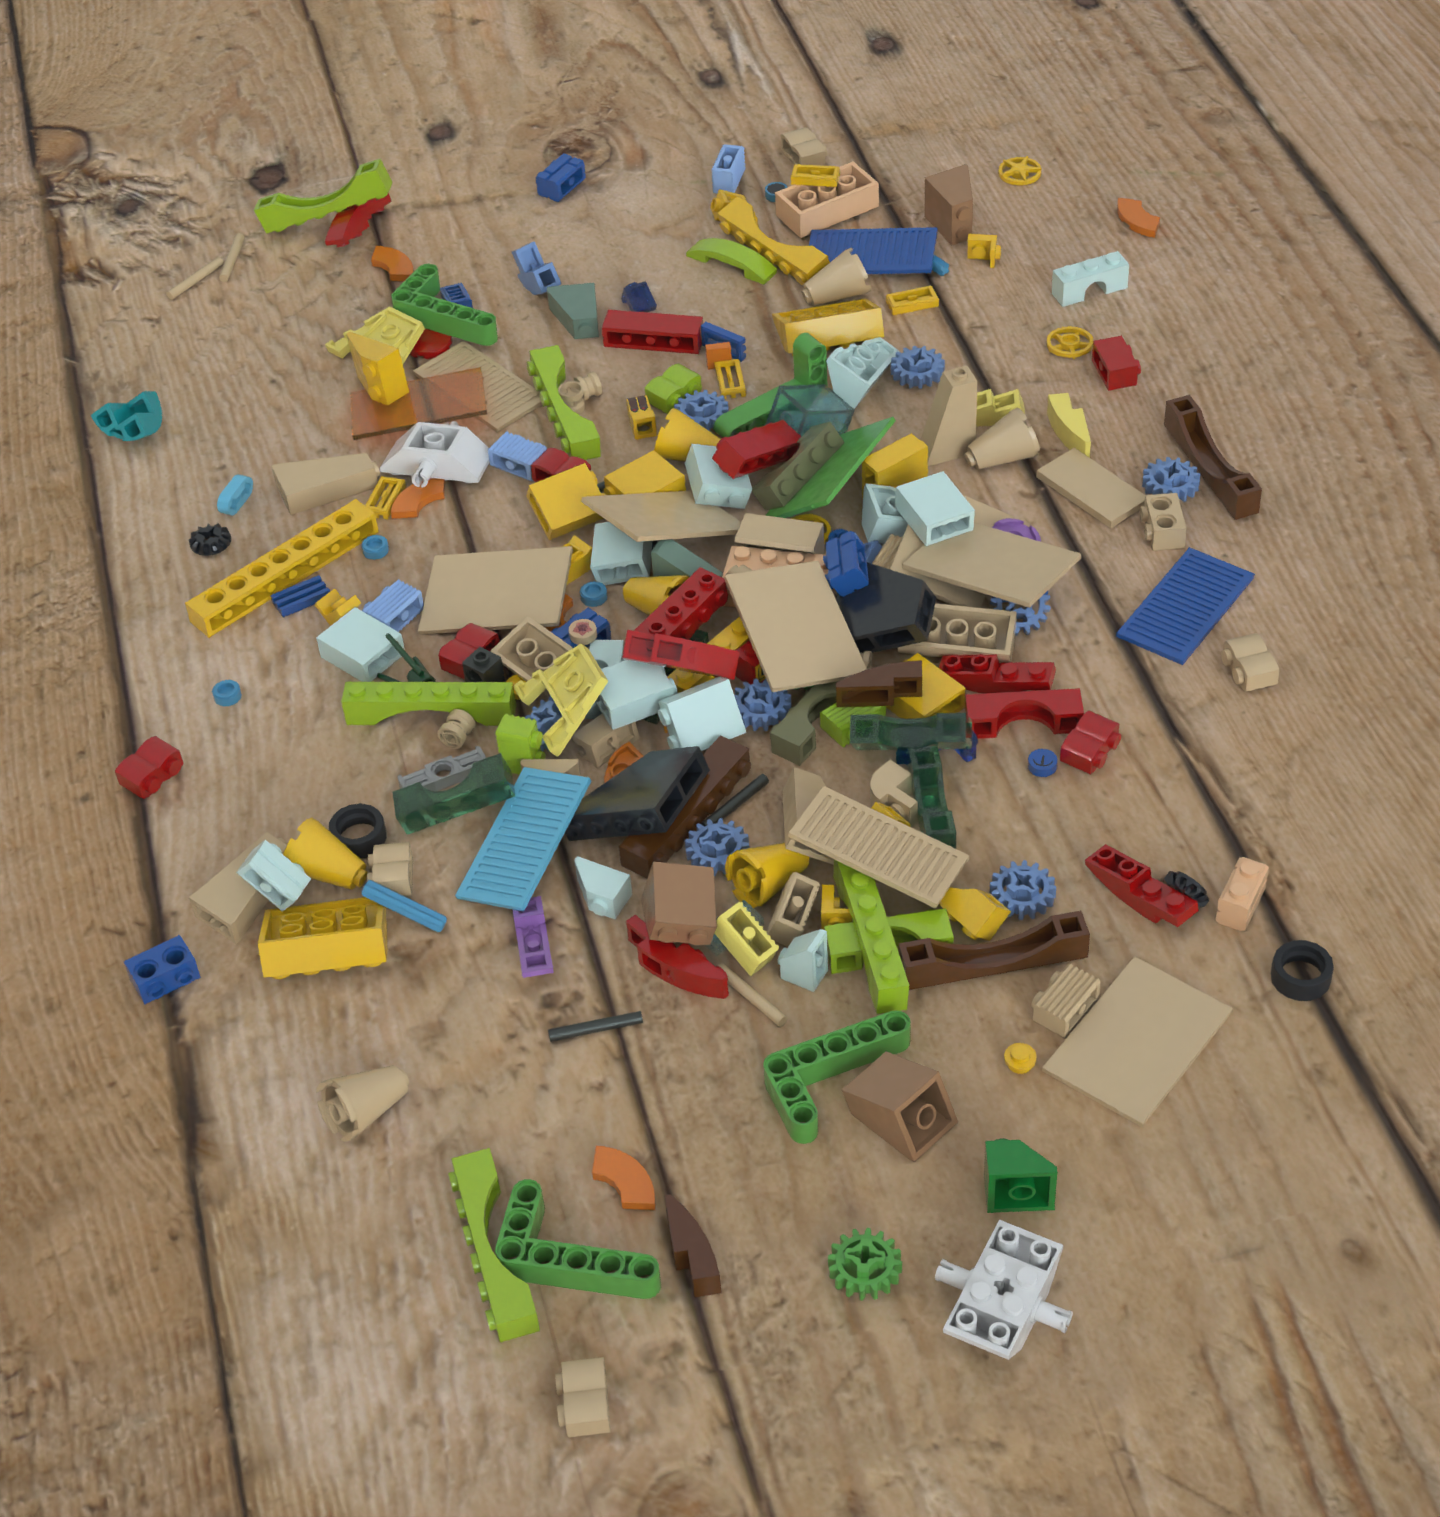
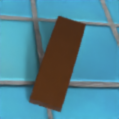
M922 660L874 667L837 682L836 706H894L895 697H922Z
M671 1194L664 1195L676 1271L690 1269L695 1298L722 1293L716 1258L706 1235L694 1217Z

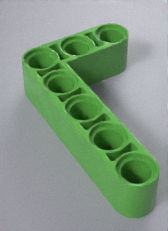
M434 264L419 266L391 295L393 308L421 321L425 329L484 346L492 345L498 340L496 317L493 314L435 297L440 291L438 267Z
M809 333L800 334L793 343L794 379L722 414L714 423V431L722 438L731 437L739 432H746L755 427L765 426L770 422L786 421L821 403L826 398L828 392L826 347Z
M897 1010L890 1011L771 1053L764 1059L763 1069L766 1090L793 1141L800 1144L811 1143L817 1138L819 1132L817 1108L805 1086L872 1063L886 1051L897 1054L906 1050L911 1042V1021L906 1013Z
M524 1179L514 1185L495 1247L496 1257L514 1276L526 1283L640 1299H649L659 1293L661 1289L659 1264L657 1259L651 1255L537 1239L545 1213L541 1186L531 1179ZM550 1261L547 1264H541L542 1262ZM583 1266L579 1269H574V1267ZM643 1275H649L647 1278H640Z

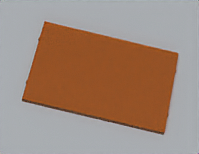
M481 367L407 381L409 393L388 406L371 400L366 390L350 392L353 440L409 430L417 422L440 424L486 415L487 401Z

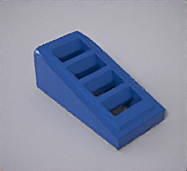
M462 283L440 288L443 300L473 308L470 295Z

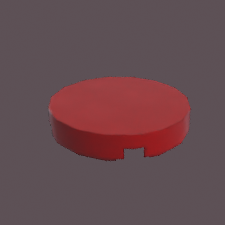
M425 329L410 355L418 358L417 355L423 356V359L435 358L450 349L449 346L453 342L452 336Z

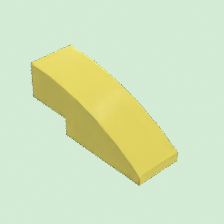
M991 389L978 392L976 427L993 426L1017 407L1025 414L1024 402L1019 389L996 396L993 395Z
M1069 393L1048 394L1047 416L1055 434L1069 450L1075 447L1090 458L1091 440L1083 408L1072 409Z

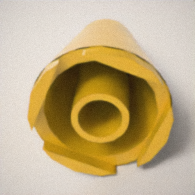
M672 408L665 418L669 422L665 427L661 426L654 450L665 459L685 462L691 444L716 446L721 439L680 410Z
M674 575L630 578L623 587L624 600L629 605L650 615L689 576Z
M312 817L308 818L297 828L301 832L296 840L293 838L289 840L283 855L292 863L299 864L304 869L306 875L311 879L350 890L361 887L365 883L368 873L366 871V863L318 820Z
M785 843L740 849L727 857L725 863L727 881L732 880L736 888L732 890L734 896L748 908H755L764 905L783 889L793 872L799 874L803 872L809 865L810 857L786 849Z

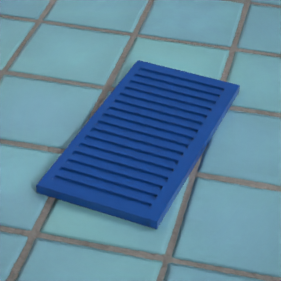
M937 227L812 230L809 246L812 245L826 254L830 262L846 249L852 248L851 255H858L867 274L931 273L938 229Z
M1189 547L1118 630L1116 637L1183 665L1254 579L1255 574Z

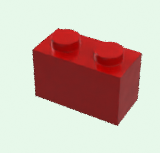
M1122 335L1093 341L1092 362L1107 390L1136 386L1138 375L1141 373L1140 362L1138 359L1135 360L1132 355L1131 346L1126 344Z

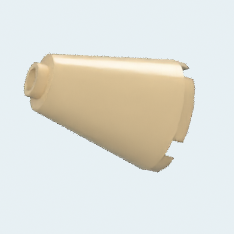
M852 248L843 251L803 284L804 290L801 292L807 304L811 302L813 306L867 294L871 291V284L866 286L864 281L868 279L866 270L858 255H851Z
M1017 407L1011 410L966 447L967 452L964 455L970 467L974 466L979 470L1035 457L1039 454L1038 439L1032 426L1028 427L1023 422L1028 418L1021 409Z
M392 1065L325 1080L319 1083L316 1088V1093L321 1091L322 1099L317 1101L319 1111L333 1134L340 1132L344 1136L340 1140L343 1142L350 1141L356 1138L407 1094L409 1079L403 1069Z

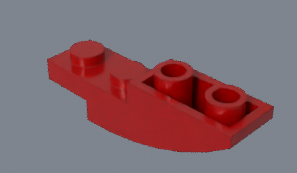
M389 193L384 198H373L363 205H352L344 211L338 212L327 232L326 246L336 245V247H343L350 243V239L363 235L362 231L370 227L368 220L372 218V214L385 210L384 206L392 202Z
M627 630L622 659L735 680L740 652L668 635Z
M997 654L942 656L939 669L964 686L965 690L981 694L1051 690L1056 673L1054 662L999 663Z
M1106 844L1085 859V865L1114 895L1155 924L1163 919L1179 927L1199 911L1198 901L1152 878L1150 867Z
M637 915L632 916L626 921L628 941L637 947L639 964L650 973L671 985L695 994L721 999L729 996L726 972L720 966L715 967L709 962L701 950L692 948L688 943H683L676 948L673 942L665 943L658 940H649L646 922Z

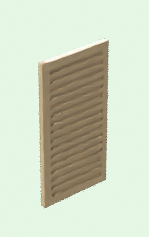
M465 341L460 342L413 370V374L497 433L542 406L540 391H536L534 387Z
M826 786L820 789L819 793L788 833L789 838L933 908H937L965 863L969 861L968 854Z

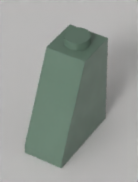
M595 283L547 287L550 311L574 339L599 337Z
M673 539L659 540L651 551L653 576L686 575L690 577L699 567L720 577L723 576V572Z

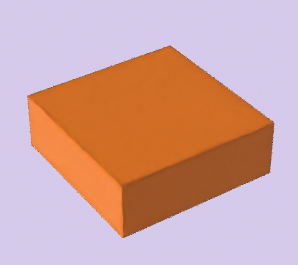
M730 342L705 345L708 370L715 369L714 362L732 360Z

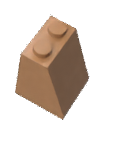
M967 164L925 177V218L934 227H937L938 232L951 246L967 241L968 234H972L973 196Z
M653 862L641 897L649 940H658L665 943L680 942L693 945H710L717 928L713 867Z
M887 1051L842 1089L851 1114L913 1162L958 1123L939 1071Z

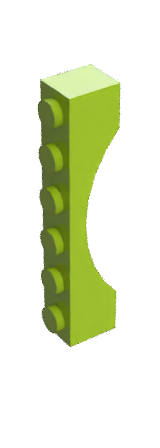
M377 159L360 165L355 175L347 184L328 195L301 198L278 192L259 199L254 212L266 234L273 231L281 232L294 224L299 226L307 220L313 218L321 219L328 213L334 211L338 213L352 205H363L373 198H384L388 195L393 182L381 159Z
M554 345L530 350V361H527V370L529 376H534V387L536 391H540L542 406H547L549 422H554L555 435L557 438H561L562 451L568 454V456L584 460L601 457L600 436L593 421L572 411L559 395L558 388L566 380L565 359L559 346Z
M345 682L341 700L346 725H375L383 719L409 711L434 710L450 713L454 709H460L469 713L475 721L484 726H499L505 714L509 716L514 715L515 717L516 710L512 682Z
M834 859L833 878L839 897L849 909L856 928L864 959L868 988L876 1014L895 1010H907L909 983L875 880Z
M490 1148L451 1158L454 1171L449 1172L448 1176L452 1191L460 1192L461 1198L455 1199L460 1219L467 1218L468 1225L462 1227L467 1246L474 1245L476 1253L470 1254L475 1274L481 1273L483 1281L477 1282L482 1302L489 1301L491 1307L490 1310L485 1311L489 1330L497 1329L500 1342L539 1332L538 1317L529 1284L514 1276L501 1264L488 1241L489 1220L493 1207L501 1194L498 1175Z

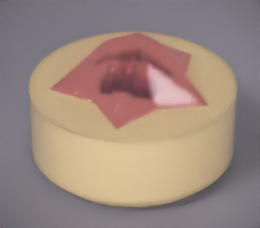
M579 619L571 623L569 626L570 640L577 645H588L595 641L597 638L595 623L588 619Z

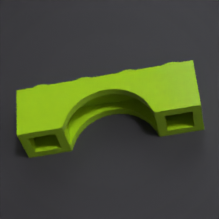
M946 908L887 917L896 946H899V943L926 938L954 944V936ZM854 922L824 926V930L827 931V951L831 974L862 970L864 959Z

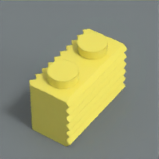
M743 902L736 903L716 920L717 928L714 934L750 976L767 965L779 949V945H775V940H771V936L767 935V931L763 930V926H759V921H755V917L751 916V912L747 911V907H743Z

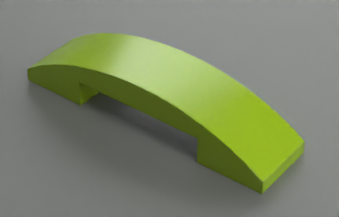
M702 239L686 252L687 257L703 263L713 258L743 269L744 278L763 285L777 273V268L762 255L742 244L726 239Z

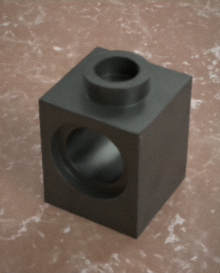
M482 647L476 649L462 662L465 682L505 681L501 657Z

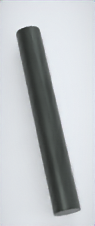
M764 774L759 775L702 821L701 825L707 826L708 819L713 824L718 823L719 818L725 819L769 783L767 776Z
M641 1011L552 1028L548 1029L550 1042L641 1024L643 1019Z

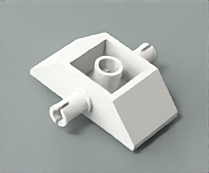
M448 419L444 424L417 422L395 442L382 463L380 472L391 473L392 475L412 476V483L417 487H420L421 484L422 488L428 484L430 478L478 483L490 463L489 447L467 427L459 426L455 420H452L450 423V419Z
M999 1220L975 1268L969 1271L942 1259L937 1268L935 1280L963 1290L943 1328V1333L1007 1360L1022 1349L1036 1321L1065 1333L1067 1331L1066 1326L1069 1327L1073 1312L1045 1302L1061 1257L1063 1245Z

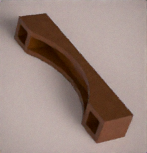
M1190 395L1166 401L1164 426L1193 465L1197 467L1199 473L1234 520L1258 514L1262 488L1250 473L1236 470L1222 456L1209 433L1202 410Z
M720 735L704 753V758L710 771L667 832L628 836L619 845L621 866L648 879L653 862L667 863L675 852L681 850L685 839L689 837L688 832H697L696 825L698 823L701 824L709 814L711 815L715 812L721 800L732 793L734 786L741 778L748 775L751 769L749 748Z
M1075 911L1050 916L1023 933L990 943L973 945L951 944L931 938L899 943V955L909 983V990L1088 958L1090 933L1082 911Z

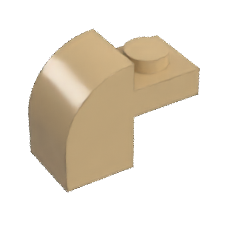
M889 760L872 775L870 781L871 807L875 802L890 806L908 821L910 826H913L918 821V801L909 796L912 794V774L892 760Z

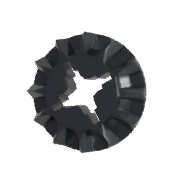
M208 523L207 527H198L197 531L191 533V539H189L190 548L199 555L209 556L218 554L230 545L231 534L227 527H221L219 523L214 526Z
M1169 871L1165 876V882L1169 887L1198 901L1199 908L1205 907L1209 902L1206 890L1190 876L1179 871Z

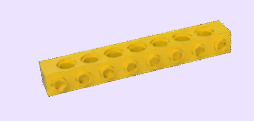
M354 499L185 602L190 623L210 638L271 600L270 595L297 584L360 545L365 538L379 533L375 513L360 501Z

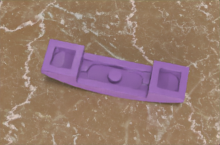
M541 896L531 897L524 912L512 909L523 978L554 973Z

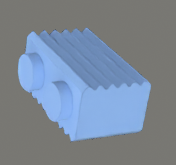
M722 145L714 166L711 168L714 193L717 194L719 189L735 193L746 168L744 163L745 148L743 146Z
M506 431L488 449L489 462L491 466L533 482L531 464L547 450V447L541 443H534L529 441V439L526 440L520 435L509 434Z
M398 579L391 586H386L374 601L366 603L362 611L399 632L423 610L422 592Z

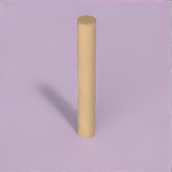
M237 233L219 276L222 282H227L245 239L242 233Z
M217 257L167 291L168 298L173 300L224 265L223 260Z
M724 963L718 965L726 972L730 986L779 1027L786 1023L787 1016Z

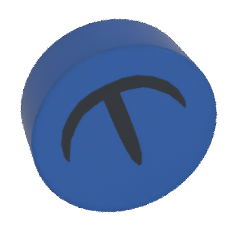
M1048 749L1034 750L1028 757V769L1035 776H1050L1057 770V756Z

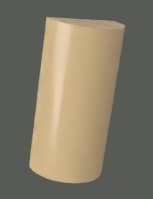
M935 603L928 641L898 647V653L912 655L919 653L922 656L941 658L942 656L997 654L999 663H1009L1012 660L1017 612Z

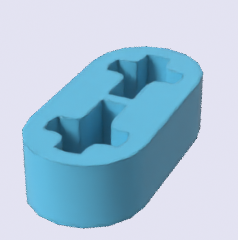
M240 474L232 478L218 497L217 509L220 513L233 516L239 511L252 493V478Z

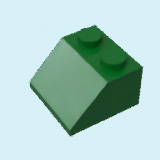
M1001 1138L994 1141H985L984 1186L987 1213L1055 1210L1057 1166L1019 1139L1008 1140Z

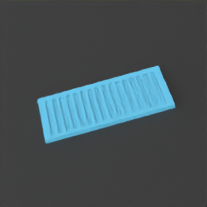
M524 767L455 895L456 898L524 912L583 799L591 779L589 777Z

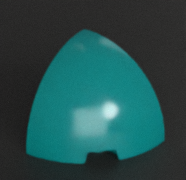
M143 391L127 403H107L91 414V417L99 429L106 435L122 439V441H134L148 437L158 431L162 423V408L156 391Z

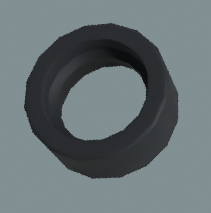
M359 803L343 807L332 816L329 822V831L360 859L367 858L368 854H373L374 845L384 844L387 839L384 818L380 811L371 805ZM356 824H368L374 827L368 835L361 838L350 839L341 836L347 828Z
M1293 940L1285 943L1276 950L1271 967L1272 983L1278 992L1293 1000L1311 1001L1320 998L1328 991L1334 970L1332 957L1326 949L1317 943L1307 940ZM1293 961H1303L1318 968L1321 975L1311 980H1301L1286 973L1283 966Z

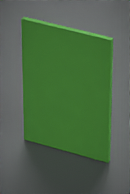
M894 417L840 434L844 444L784 507L770 509L765 516L787 518L829 505L896 421Z

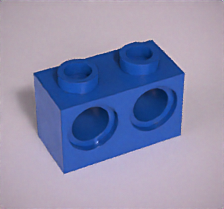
M180 935L123 961L130 981L144 1005L201 978L195 958Z

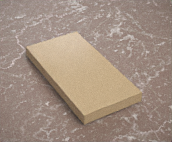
M1075 447L1037 470L1036 477L1109 528H1113L1135 514L1145 504V495Z

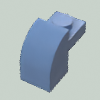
M535 241L512 251L520 271L517 274L523 286L532 294H543L547 292V287L561 285L553 263L543 262Z

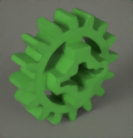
M866 1228L865 1233L860 1235L857 1229H853L851 1238L842 1234L840 1235V1244L833 1243L831 1245L832 1254L828 1255L830 1279H835V1288L837 1290L846 1287L847 1297L852 1296L856 1292L859 1293V1299L863 1301L865 1295L870 1293L873 1299L876 1300L878 1299V1291L882 1290L884 1293L889 1294L890 1283L898 1285L899 1274L902 1273L901 1250L895 1249V1240L893 1238L884 1241V1232L880 1231L876 1236L871 1235V1229Z

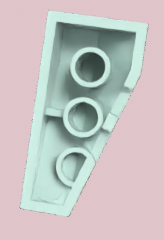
M881 337L866 340L862 345L858 346L855 343L850 344L847 349L842 347L836 348L826 360L834 394L839 397L843 404L855 409L889 367L891 358L896 357V352L900 351Z
M865 483L862 527L868 542L878 540L880 544H885L891 534L902 537L905 533L908 523L895 508L896 488Z

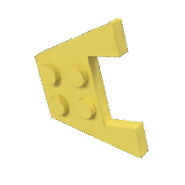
M389 306L365 320L363 327L356 331L350 329L343 333L344 338L335 343L331 340L325 346L328 352L343 359L351 351L346 333L353 332L399 348L402 364H404L425 328L421 321Z
M583 644L577 645L553 660L554 665L545 671L539 669L532 673V679L525 683L519 681L513 686L521 701L528 706L546 689L548 690L562 717L543 735V740L549 751L557 757L562 753L608 683L607 678L590 650Z

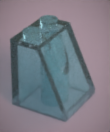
M826 384L779 386L766 425L770 422L775 423L784 420L802 437L811 426L831 422L840 435L847 432L855 410Z

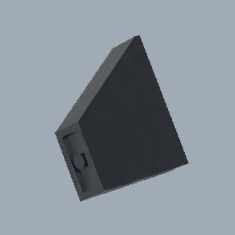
M867 562L868 585L859 590L854 589V592L844 597L838 593L836 594V601L860 653L864 651H872L874 653L928 641L936 596L924 580Z
M700 747L650 751L581 800L565 831L568 840L577 841L667 832L710 771Z

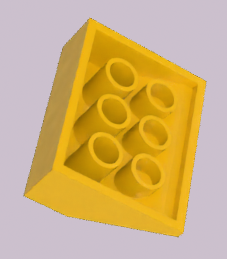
M866 298L772 314L783 348L787 353H791L792 356L793 343L802 333H809L823 344L827 351L830 350V346L839 345V347L848 348L854 342H864L878 337H885L881 308Z
M366 897L291 906L283 912L279 908L265 910L258 940L263 978L283 979L290 976V974L303 973L304 975H314L321 970L345 971L352 966L376 967L383 962H387L386 907Z

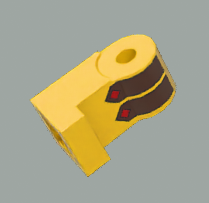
M647 395L627 398V411L634 439L638 440L657 436L656 417L654 411L651 410ZM642 425L650 427L646 431L637 430V427Z

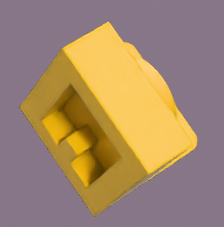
M719 189L717 196L712 199L710 205L715 220L720 221L717 213L733 199L739 196L746 201L745 196Z
M968 234L967 259L990 260V268H995L996 259L1000 260L1001 245H997V235Z
M333 589L317 601L315 607L331 626L354 607H358L361 602L356 595L346 600L344 596L341 597L336 589Z
M822 885L821 929L824 930V926L837 923L852 922L849 909L840 908V897H834V885Z

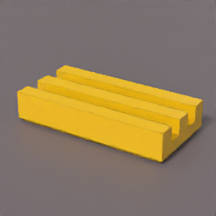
M794 164L791 174V185L837 187L840 167Z
M932 286L887 294L886 303L892 315L938 307L939 298Z
M739 359L714 362L720 395H723L724 399H726V395L736 398V394L739 393L741 397H746V388ZM730 366L735 367L738 387H734ZM721 367H725L729 388H725Z
M380 477L365 504L366 507L375 513L376 518L383 515V519H389L393 502L406 488L405 480ZM380 496H381V500H380L379 504L377 505V507H375L377 501L379 500V498H380Z

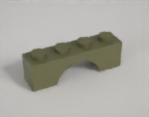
M831 422L811 426L797 441L800 446L798 451L783 465L765 474L752 488L753 494L765 510L784 507L844 444V440Z
M837 682L814 685L811 690L808 689L800 702L795 707L793 706L789 709L786 717L779 724L773 726L770 732L771 751L773 754L799 766L816 749V733L812 723L820 717L822 710L836 703Z

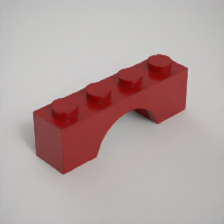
M1080 688L965 695V720L968 739L997 738L998 733L1005 725L1016 720L1038 721L1046 725L1053 734H1069L1075 729L1079 720L1084 715Z

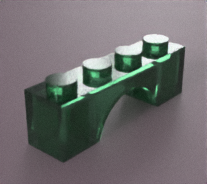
M937 713L931 717L916 719L893 718L880 714L851 715L850 744L856 750L972 749V719L967 713Z
M938 745L909 748L908 772L912 774L913 797L918 801L920 831L956 849V828L952 810L948 811Z
M501 753L474 762L468 776L451 789L431 791L424 788L418 782L393 791L395 816L407 835L515 797L512 772Z

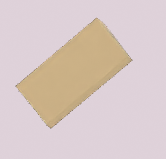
M745 513L735 537V543L745 547L825 554L823 523Z
M527 616L490 652L500 656L504 666L527 682L533 678L532 673L539 669L545 671L554 665L553 660L573 649V647ZM547 689L542 692L545 696L550 695Z

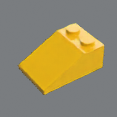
M353 332L346 333L357 377L371 400L388 406L409 393L399 348Z

